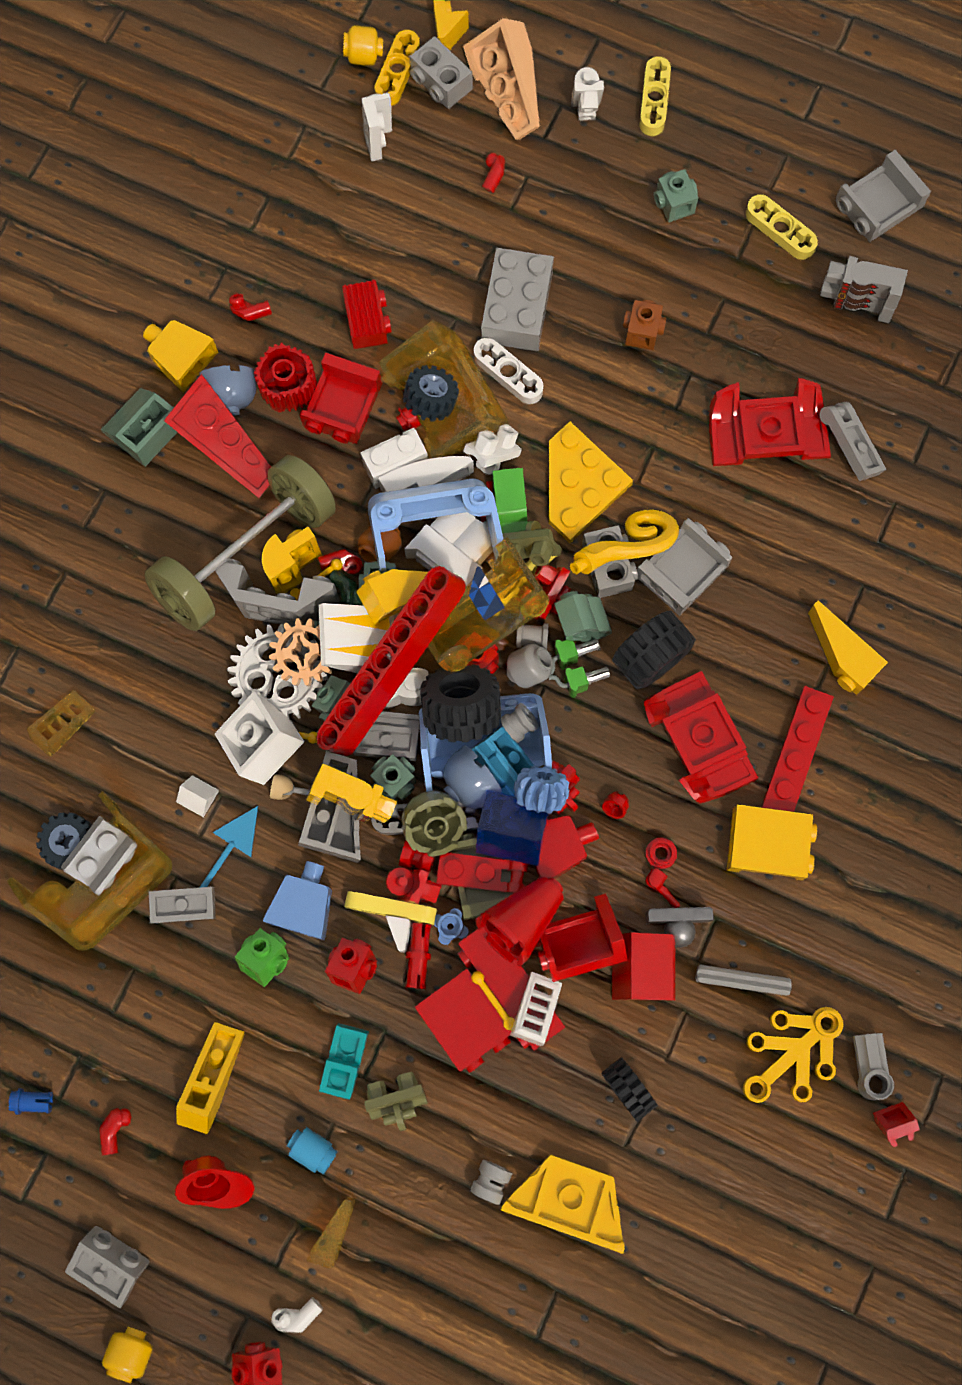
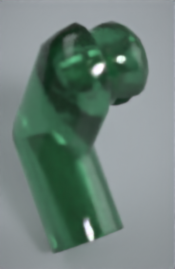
M334 570L328 579L331 580V583H334L335 587L341 590L342 599L339 604L358 605L360 598L356 593L359 589L357 583L340 571Z

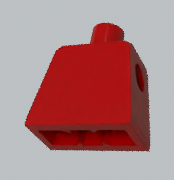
M571 816L554 818L520 827V833L539 878L543 876L556 879L587 858L583 846L599 839L593 822L575 828Z

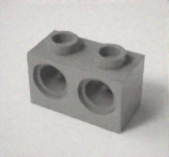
M435 36L410 56V74L414 81L419 85L423 84L429 90L432 98L438 103L441 102L447 109L451 108L473 90L472 71Z
M618 525L584 533L582 544L584 548L589 544L600 541L629 542L626 534H621ZM629 559L611 561L591 572V577L597 597L602 598L631 591L635 580L638 579L635 563H629ZM615 570L620 572L623 578L612 580L608 577L607 573Z

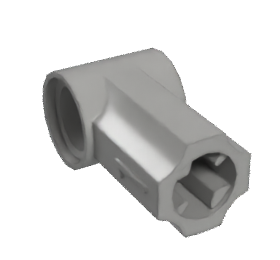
M882 1033L853 1036L859 1074V1092L868 1100L888 1098L894 1090V1081L889 1074ZM873 1075L879 1077L882 1082V1090L879 1094L873 1093L869 1088V1080Z

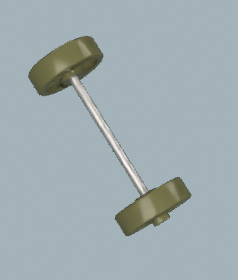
M286 455L269 468L268 482L280 504L196 575H193L175 559L166 556L161 557L145 570V580L153 596L179 624L189 630L198 631L214 618V604L201 582L285 511L298 522L310 528L320 527L334 515L336 509L335 500L329 487L316 470L304 460L296 456Z

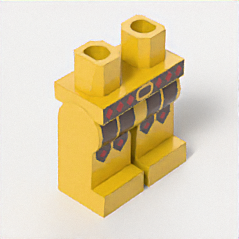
M322 764L306 798V801L316 805L319 804L322 798L341 805L346 813L352 815L359 814L357 820L364 823L371 818L386 823L387 820H390L397 801L381 795L384 787L377 784L371 787L365 781L325 764Z

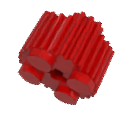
M283 342L280 343V346L274 344L273 348L269 346V350L264 353V357H260L261 362H257V368L254 371V378L263 400L265 399L266 404H270V407L277 412H285L286 409L289 412L292 409L297 411V407L302 409L303 404L307 405L310 403L317 384L310 356L306 353L303 354L301 349L297 351L296 347L291 349L290 345H283Z

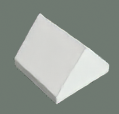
M192 775L180 785L176 802L204 817L219 790Z

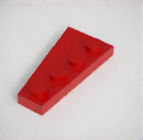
M201 374L165 418L164 422L255 496L260 498L269 486L268 470L271 466Z

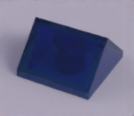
M487 791L477 830L476 853L538 866L548 813L526 810V806L517 804V799L514 795Z

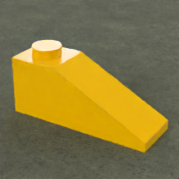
M392 569L381 574L378 570L363 578L364 584L356 593L373 623L376 624L400 613L428 572Z
M817 601L808 614L833 675L838 678L837 682L844 690L857 695L888 662L820 601Z
M214 1022L176 1106L178 1125L205 1134L209 1133L244 1037V1031Z

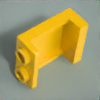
M736 805L732 810L726 871L740 872L743 870L794 877L796 880L808 878V874H812L814 868V855H810L811 842H815L817 836V824L813 823V815Z

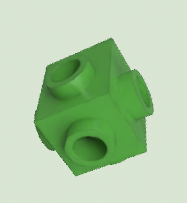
M259 928L254 935L249 936L243 942L241 950L234 958L242 972L265 987L275 975H279L285 969L289 956L285 949L286 942L278 934L271 932L269 935Z

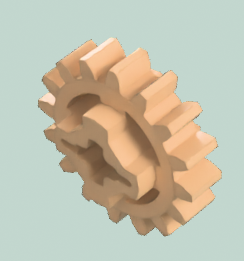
M297 618L295 619L294 627L284 623L286 631L283 634L276 631L274 634L279 638L278 642H270L269 646L276 649V653L269 655V659L278 662L273 667V670L276 672L283 670L281 679L287 681L292 676V684L295 686L300 684L301 679H303L306 686H311V678L322 682L321 673L323 671L329 674L332 673L329 667L321 666V662L315 669L313 668V664L321 657L320 643H311L307 632L312 633L320 640L319 625L314 628L315 625L312 619H308L306 625H303V622ZM293 636V641L285 648L286 643ZM302 646L310 650L309 653L305 654V659L297 655V652L302 651ZM286 662L297 663L299 673L292 671Z

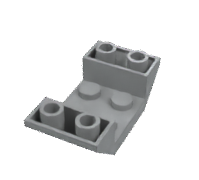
M228 559L215 570L245 618L279 625L288 623L293 627L297 618L303 622V625H306L308 619L318 620L319 604H340L334 583H331L330 579L322 576H313V579L303 578L297 601L295 597L288 594L278 593L276 597L266 595L265 591L253 588V583L248 573L237 560Z

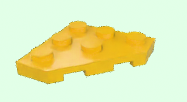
M569 422L549 440V524L566 541L571 543L632 485L633 480L573 423Z

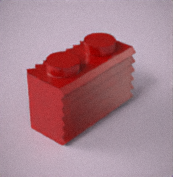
M376 280L343 285L342 289L353 348L359 349L387 344V334L392 333L389 315L383 316L382 308L387 307L384 289L378 290Z

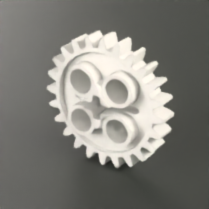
M280 624L278 632L283 634L286 630L284 625ZM267 625V634H262L258 628L255 629L257 638L253 640L246 635L245 640L248 645L244 647L237 644L236 647L241 653L240 656L231 655L230 657L237 664L227 669L230 674L236 676L228 680L230 686L237 687L231 692L234 698L242 697L238 702L241 705L255 690L288 719L290 713H294L298 719L301 718L299 709L303 707L306 711L310 712L311 708L308 702L316 700L317 695L315 693L323 685L315 678H311V686H306L303 679H301L298 686L293 685L292 676L287 681L281 679L282 675H278L275 680L272 673L276 672L273 670V667L278 662L262 660V655L266 650L274 649L269 644L270 642H278L279 638L276 637L270 625ZM293 636L288 640V642L285 645V648H287L291 644V642L293 641ZM315 639L310 640L311 643H317ZM302 646V651L297 652V655L305 659V654L309 653L310 650ZM319 657L313 664L314 669L321 662V660H319L321 657ZM286 662L289 668L292 662ZM322 672L323 681L328 680L327 674ZM264 677L266 679L263 687L259 689L251 688L255 678ZM290 686L294 688V693L290 698L284 699L280 697V692L284 687ZM273 687V695L271 698L268 699L267 695L270 693Z

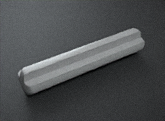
M699 965L696 970V981L700 983L784 996L790 995L792 982L790 978L707 965Z

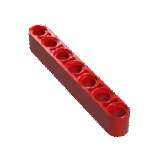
M436 566L426 574L319 728L316 740L320 748L341 756L351 755L356 750L463 597L466 585L462 577L442 566Z

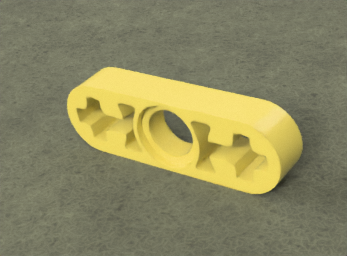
M653 57L646 64L640 129L648 136L659 135L665 127L671 64L664 57ZM655 69H660L659 81H654ZM656 91L661 93L663 98L659 101H653L649 99L648 94ZM651 111H656L655 124L650 123Z
M756 195L749 200L746 218L751 224L797 259L805 260L814 254L818 243L814 232L765 195ZM762 207V208L765 209L764 212H763V211H760V212L756 213V212L754 211L755 208H756V209H759V208ZM784 222L788 225L789 230L784 233L775 230L774 224ZM793 232H796V236L793 235L792 239L790 240ZM808 242V246L805 245L802 248L798 246L799 243Z
M347 891L344 905L345 908L356 911L405 918L412 922L434 925L437 913L436 908Z

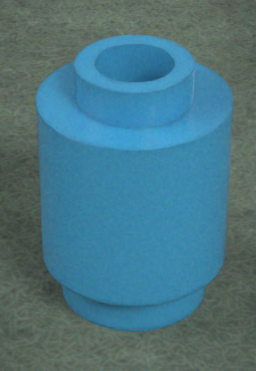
M308 1127L303 1132L297 1129L287 1144V1147L291 1149L289 1157L312 1172L319 1171L323 1175L338 1151L332 1148L333 1144Z

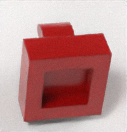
M904 1102L873 1112L876 1125L893 1147L897 1146V1138L906 1136L909 1141H912L914 1139L913 1132L919 1131L917 1119Z

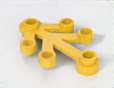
M830 1007L819 1008L812 1016L788 1014L783 1010L775 1011L771 1014L770 1024L776 1030H785L789 1026L810 1029L801 1038L765 1036L761 1032H753L748 1035L746 1040L747 1046L754 1052H761L764 1049L786 1050L760 1076H750L745 1080L743 1093L748 1100L756 1103L766 1101L771 1093L770 1085L796 1062V1082L791 1088V1095L798 1102L809 1101L812 1097V1088L809 1086L810 1048L818 1041L820 1042V1061L814 1067L815 1075L821 1080H831L835 1076L833 1039L842 1032L843 1019L838 1011ZM778 1014H782L786 1019L782 1027L775 1023V1017ZM824 1017L829 1018L831 1021V1027L828 1030L823 1029L821 1026V1020ZM756 1035L762 1039L760 1048L753 1047L751 1042L752 1038ZM823 1064H827L830 1067V1074L826 1077L820 1073V1067ZM757 1082L761 1086V1092L758 1095L751 1093L750 1086L752 1083ZM799 1086H804L807 1090V1095L802 1099L796 1094Z

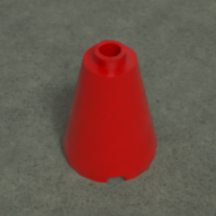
M542 876L482 912L476 919V926L479 930L482 927L485 928L488 935L484 939L498 954L509 962L517 959V965L521 966L529 959L563 902V887L556 879Z

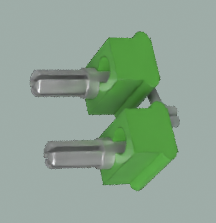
M594 639L579 645H575L574 641L556 640L555 656L552 658L553 666L548 678L549 680H555L558 686L567 688L572 698H575L578 693L587 691L589 684L610 677L607 667L585 673L583 666L573 670L571 668L566 669L568 665L577 663L579 656L598 650L600 648L598 640ZM556 660L562 670L566 669L564 676L565 684L557 676L552 675L555 671Z

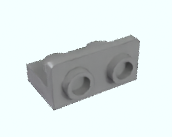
M99 816L62 864L61 868L67 874L89 886L92 892L99 896L104 889L112 885L116 873L122 865L131 860L137 843L128 833Z
M95 1226L80 1241L65 1273L118 1308H121L130 1295L138 1277L146 1269L150 1261L137 1250L112 1236L108 1231Z

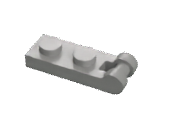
M844 401L835 406H826L820 410L821 421L830 426L859 481L878 476L886 470L860 419L849 402Z

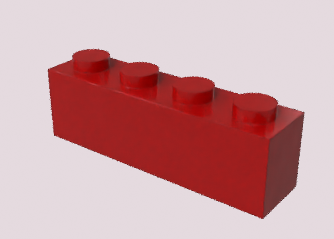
M484 927L480 930L477 929L458 943L462 950L457 955L467 969L474 966L476 971L483 973L484 982L507 1015L516 1019L529 975L522 966L517 965V959H514L512 962L507 961L487 943L484 938L488 933ZM535 985L534 990L539 991V989ZM531 996V1002L547 1007V1001ZM530 1008L527 1009V1014L543 1019V1013ZM555 1012L545 1042L565 1028ZM525 1020L523 1022V1026L539 1032V1025ZM517 1038L524 1049L530 1046L533 1049V1051H535L537 1048L540 1047L539 1045Z

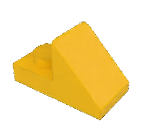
M433 0L437 39L450 50L468 30L469 12L466 10L451 12L450 0Z

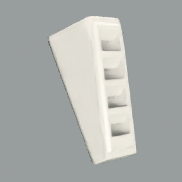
M531 972L510 1035L539 1046L544 1045L561 990V982H553L550 978ZM535 983L552 989L551 996L534 990ZM531 996L547 1001V1007L531 1002ZM530 1008L543 1013V1019L527 1014V1009ZM524 1020L539 1025V1032L523 1026Z

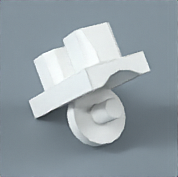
M588 67L580 69L574 81L572 107L578 106L579 120H595L596 111H598V105H600L604 90L603 81H599L598 73Z
M508 424L499 426L496 435L492 431L487 430L479 432L476 441L465 445L464 452L477 458V468L486 474H492L493 470H499L501 462L519 457L522 449L515 444L518 432Z

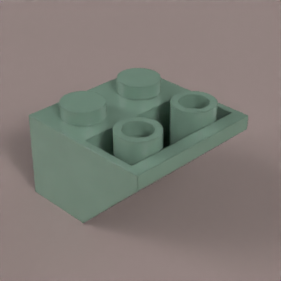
M140 388L108 421L101 431L146 467L177 433L176 430L164 422L174 407L155 392Z

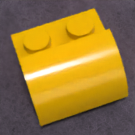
M306 527L303 530L293 531L283 543L274 534L265 544L262 552V566L276 594H285L302 583L303 578L299 570L316 560L319 556H322L315 535L309 527Z

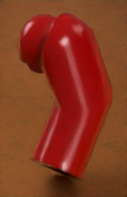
M239 293L233 294L229 298L230 309L233 314L246 321L272 315L268 300L252 305L245 301L243 295Z
M345 549L318 557L322 571L331 566V562L334 559L342 561L343 566L341 569L348 574H357L362 569L361 559Z

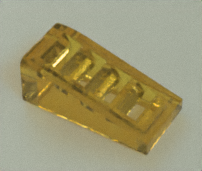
M73 690L27 728L28 735L39 748L51 757L95 713V709ZM72 703L81 711L79 715L69 708ZM63 712L71 719L69 723L61 717ZM55 722L62 729L57 731L51 725ZM45 731L51 736L49 740L42 735Z
M349 1196L341 1203L310 1251L306 1261L328 1269L336 1264L356 1202L355 1198Z

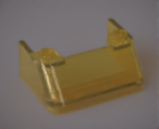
M103 791L98 796L114 815L109 822L128 833L137 843L133 857L129 862L122 865L109 888L104 889L98 896L92 892L89 886L79 880L68 889L59 882L50 881L41 885L32 894L13 877L7 880L19 902L26 910L74 948L82 951L95 947L149 895V891H153L165 880L172 870V861L167 854Z

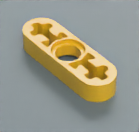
M403 30L396 35L375 84V93L384 94L383 91H387L390 81L392 82V91L388 92L391 98V106L399 102L410 76V56L420 48L419 37L411 30ZM407 43H412V45L407 46L406 55H404L403 46H406ZM399 63L404 65L405 69L400 73H395L390 70L391 66Z

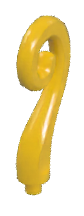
M637 511L627 518L625 530L631 538L640 542L600 541L589 544L574 554V562L570 564V569L574 574H579L580 572L590 574L600 566L611 561L647 557L664 552L678 538V523L671 515L662 511ZM654 524L663 529V532L657 536V528L655 526L639 527V525Z

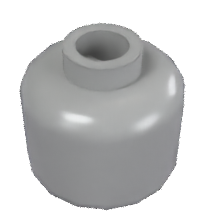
M528 644L508 656L506 672L512 682L522 688H530L548 679L551 674L553 660L545 648L536 644Z

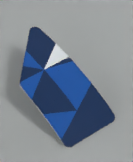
M478 566L474 574L469 597L482 618L487 620L504 609L505 606L481 567Z

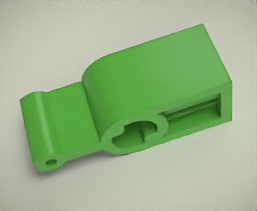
M523 468L493 470L494 498L502 533L525 530L528 522Z

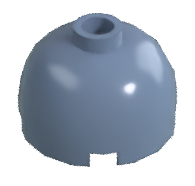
M230 365L212 367L201 371L200 375L204 376L233 416L239 415V410L248 407L253 401L257 384L253 368L239 365L240 371L230 370Z
M464 745L448 759L444 767L443 778L447 787L443 791L467 808H484L501 797L502 793L500 792L502 790L486 765L482 766L477 760L473 761L478 757L476 753Z

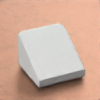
M386 915L398 951L401 953L407 952L411 931L410 920Z

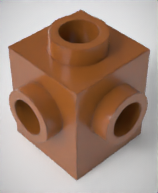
M634 300L632 311L626 310L623 328L628 329L625 345L654 350L657 334L663 335L666 318L661 317L663 305H658L650 300Z

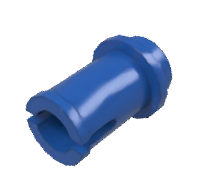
M18 1088L17 1091H12L10 1094L9 1111H15L16 1115H20L21 1112L50 1113L52 1105H49V1103H53V1093L24 1092L23 1088Z

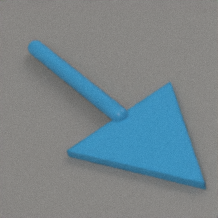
M258 806L212 832L229 844L199 888L209 885L234 847L246 855L252 856Z

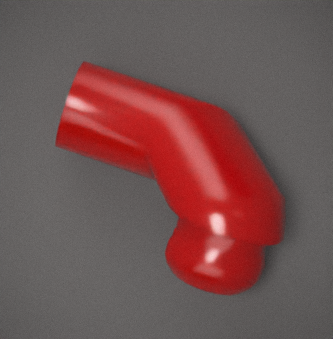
M492 152L488 155L485 162L487 167L491 169L481 187L493 194L504 175L506 160L501 154L497 155Z
M119 1108L111 1110L100 1125L102 1156L118 1153L117 1132L121 1126H128L131 1123V1112L128 1109L123 1108L119 1110Z

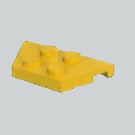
M550 1154L502 1204L501 1211L613 1251L624 1253L625 1248L617 1205L615 1181L611 1175Z

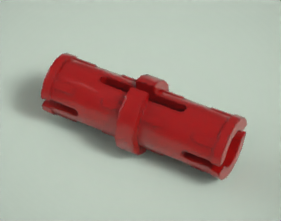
M411 923L410 951L406 952V958L409 961L405 987L426 989L427 961L431 960V954L428 951L432 925Z

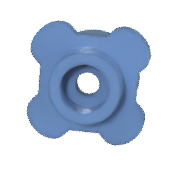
M454 908L450 913L443 916L436 915L434 926L437 927L440 934L438 940L443 945L450 944L451 940L456 938L464 939L468 935V928L463 925L461 919L463 914L459 909ZM448 924H453L452 930L447 928Z

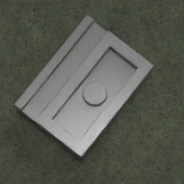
M382 711L354 751V755L376 758L385 756L388 759L394 754L398 760L404 757L408 761H416L420 728L419 715Z

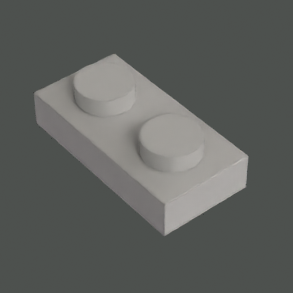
M214 887L149 891L150 923L216 919Z

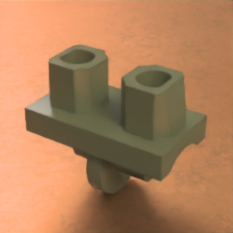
M529 521L525 530L502 533L503 547L505 548L503 559L510 568L521 567L524 558H530L531 562L537 566L548 565L551 556H560L562 548L556 544L551 529H542L538 521Z
M413 1072L400 1074L397 1077L400 1091L390 1094L387 1092L384 1081H377L367 1085L368 1100L364 1101L371 1120L383 1117L385 1126L397 1122L399 1131L407 1130L405 1120L417 1117L414 1107L428 1104L421 1084H418Z

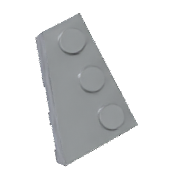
M326 751L322 764L357 778V760ZM322 798L318 805L310 803L298 846L358 863L361 860L358 814H348L342 809L341 805Z

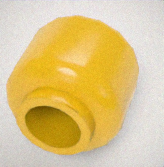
M352 26L348 33L344 32L343 56H347L351 64L372 66L376 63L377 56H382L383 38H378L375 28Z
M127 1327L125 1333L116 1332L111 1336L102 1359V1365L107 1369V1376L130 1384L133 1378L137 1379L143 1376L152 1353V1345L144 1340L145 1332Z

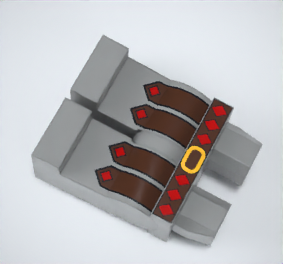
M849 256L847 264L831 261L820 296L835 299L833 308L842 309L844 306L849 310L863 309L879 313L878 321L889 323L901 299L908 270L867 261L857 262L858 258Z

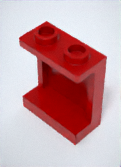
M325 352L321 362L323 368L321 377L307 410H302L300 413L302 424L311 433L319 435L322 432L331 435L334 440L340 443L348 444V442L358 444L382 386L381 373L379 370Z
M606 893L594 897L596 910L549 923L536 945V947L541 946L542 951L537 953L542 970H549L553 982L628 961L624 938Z
M465 969L416 1005L415 1009L459 1072L466 1068L471 1073L485 1062L482 1055L490 1049H493L496 1054L511 1043L508 1038L511 1030L504 1028V1020L479 984L472 982V974L469 970Z

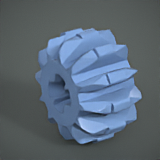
M534 765L531 769L523 768L521 773L518 774L514 785V797L517 799V804L526 806V810L551 814L553 811H561L563 805H565L566 799L569 796V782L566 780V775L557 773L556 769H547L545 766L538 768Z

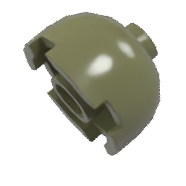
M439 791L423 792L412 798L405 807L401 818L403 834L410 847L414 851L427 853L430 857L444 855L458 846L457 841L462 836L463 830L466 831L467 829L466 815L458 802L448 794Z

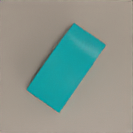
M341 1023L336 1025L319 1092L351 1099L369 1034L368 1030Z

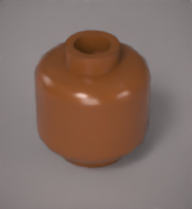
M369 525L358 538V552L366 562L373 563L377 561L371 525ZM398 527L392 531L380 532L385 561L387 562L402 547V539Z

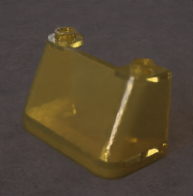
M434 320L379 361L384 371L382 373L384 381L393 388L395 386L403 390V392L410 373H413L417 367L421 370L424 365H427L429 369H431L432 365L437 366L439 371L443 368L446 370L445 374L451 373L454 376L452 381H457L459 394L453 411L448 417L445 416L444 420L441 421L436 418L435 422H430L429 418L422 420L420 419L421 416L417 415L427 433L423 440L427 456L430 459L452 456L464 450L467 443L476 441L479 432L487 430L496 434L499 426L509 425L507 416L462 339L455 331Z
M508 537L495 546L499 553L496 561L493 558L488 561L492 570L485 574L504 604V609L484 620L469 597L472 585L470 584L465 588L463 597L428 645L437 663L446 671L456 672L462 670L467 666L468 662L533 617L543 614L547 608L549 597Z

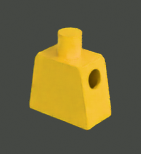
M176 320L170 321L163 330L155 324H150L143 334L144 339L151 343L147 352L154 364L183 393L218 353L215 342L210 336Z

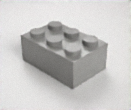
M496 248L481 326L482 338L494 339L501 346L539 351L553 275L554 256Z

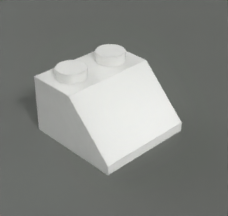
M255 690L215 733L216 738L238 775L265 785L304 743L292 721Z

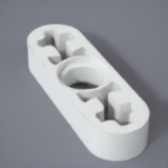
M482 338L476 342L474 346V360L477 365L523 403L534 404L542 398L543 382L539 376L494 339ZM490 349L492 350V357L489 355L482 357V350L486 352ZM505 365H512L516 368L517 372L512 377H505L500 373V369ZM522 375H524L523 383L519 381ZM525 385L528 387L535 385V393L532 391L525 393Z

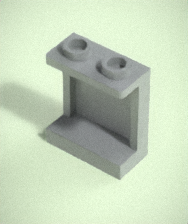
M894 150L886 155L882 166L851 186H848L847 183L840 186L835 202L839 210L846 214L854 223L857 232L864 235L871 242L923 208L931 191L900 154Z
M689 518L683 522L682 527L679 529L676 542L666 551L655 554L649 561L646 559L637 570L638 579L679 616L726 570L732 560L729 549L723 543L715 542L707 535L708 532L702 524L696 521L693 522Z

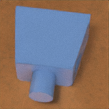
M306 861L301 878L286 875L264 916L263 922L325 941L332 889L319 884L324 866Z

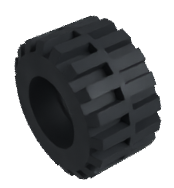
M671 610L662 612L628 637L617 649L612 661L635 689L645 688L681 661L692 649L696 638Z
M467 664L447 665L446 668H439L435 670V673H430L421 684L420 695L423 723L431 735L436 734V738L441 740L448 739V742H469L472 739H481L482 735H489L492 733V729L497 728L499 725V720H501L500 688L497 677L494 674H490V670L479 668L478 665L474 664L471 666Z

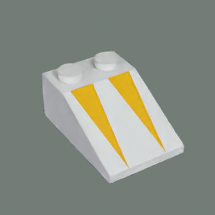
M319 604L321 666L358 673L399 613L374 624L364 606Z

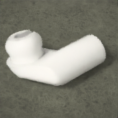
M312 1297L300 1310L288 1308L275 1310L271 1321L279 1331L300 1333L322 1312L323 1307Z

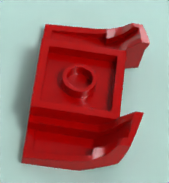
M798 378L794 396L739 400V382L715 393L710 404L709 435L713 466L743 464L744 459L797 455L801 456V460L831 458L827 424H824L820 419V410L824 408L820 384Z
M702 671L644 700L645 711L651 728L661 723L663 724L689 775L679 779V782L696 802L701 804L723 797L758 780L759 777L747 757L746 745L718 693H715L714 690L712 691Z

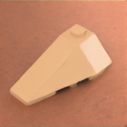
M502 18L465 44L463 48L472 75L481 82L486 90L484 93L489 100H493L499 109L500 117L514 138L520 140L540 127L532 48L524 22Z

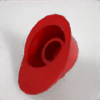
M208 1155L184 1162L183 1178L176 1185L175 1196L178 1201L187 1205L230 1209L248 1202L254 1194L255 1186L252 1179L247 1175L228 1170L221 1159Z

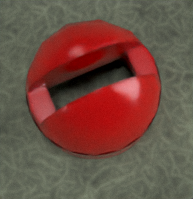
M618 791L611 792L605 798L602 809L608 816L621 819L627 813L629 799L625 794H618Z

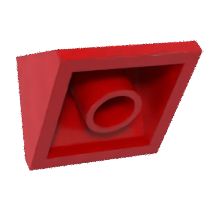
M651 933L622 934L628 961L612 965V1000L675 1001L674 935Z

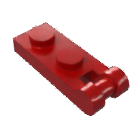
M446 853L439 857L436 883L445 886L513 894L526 886L523 884L524 873H527L528 862ZM502 870L511 871L510 882H501Z

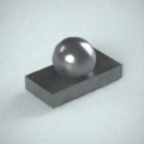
M711 907L649 909L645 913L646 924H666L664 934L674 935L675 947L679 948L686 947L693 942L696 933L693 923H706L713 920V909Z

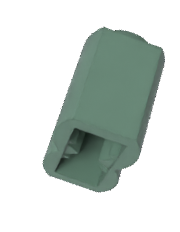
M571 591L563 594L560 597L561 600L554 603L567 640L588 642L594 639L599 640L612 634L601 598L592 597V594L584 595L578 594L577 591Z

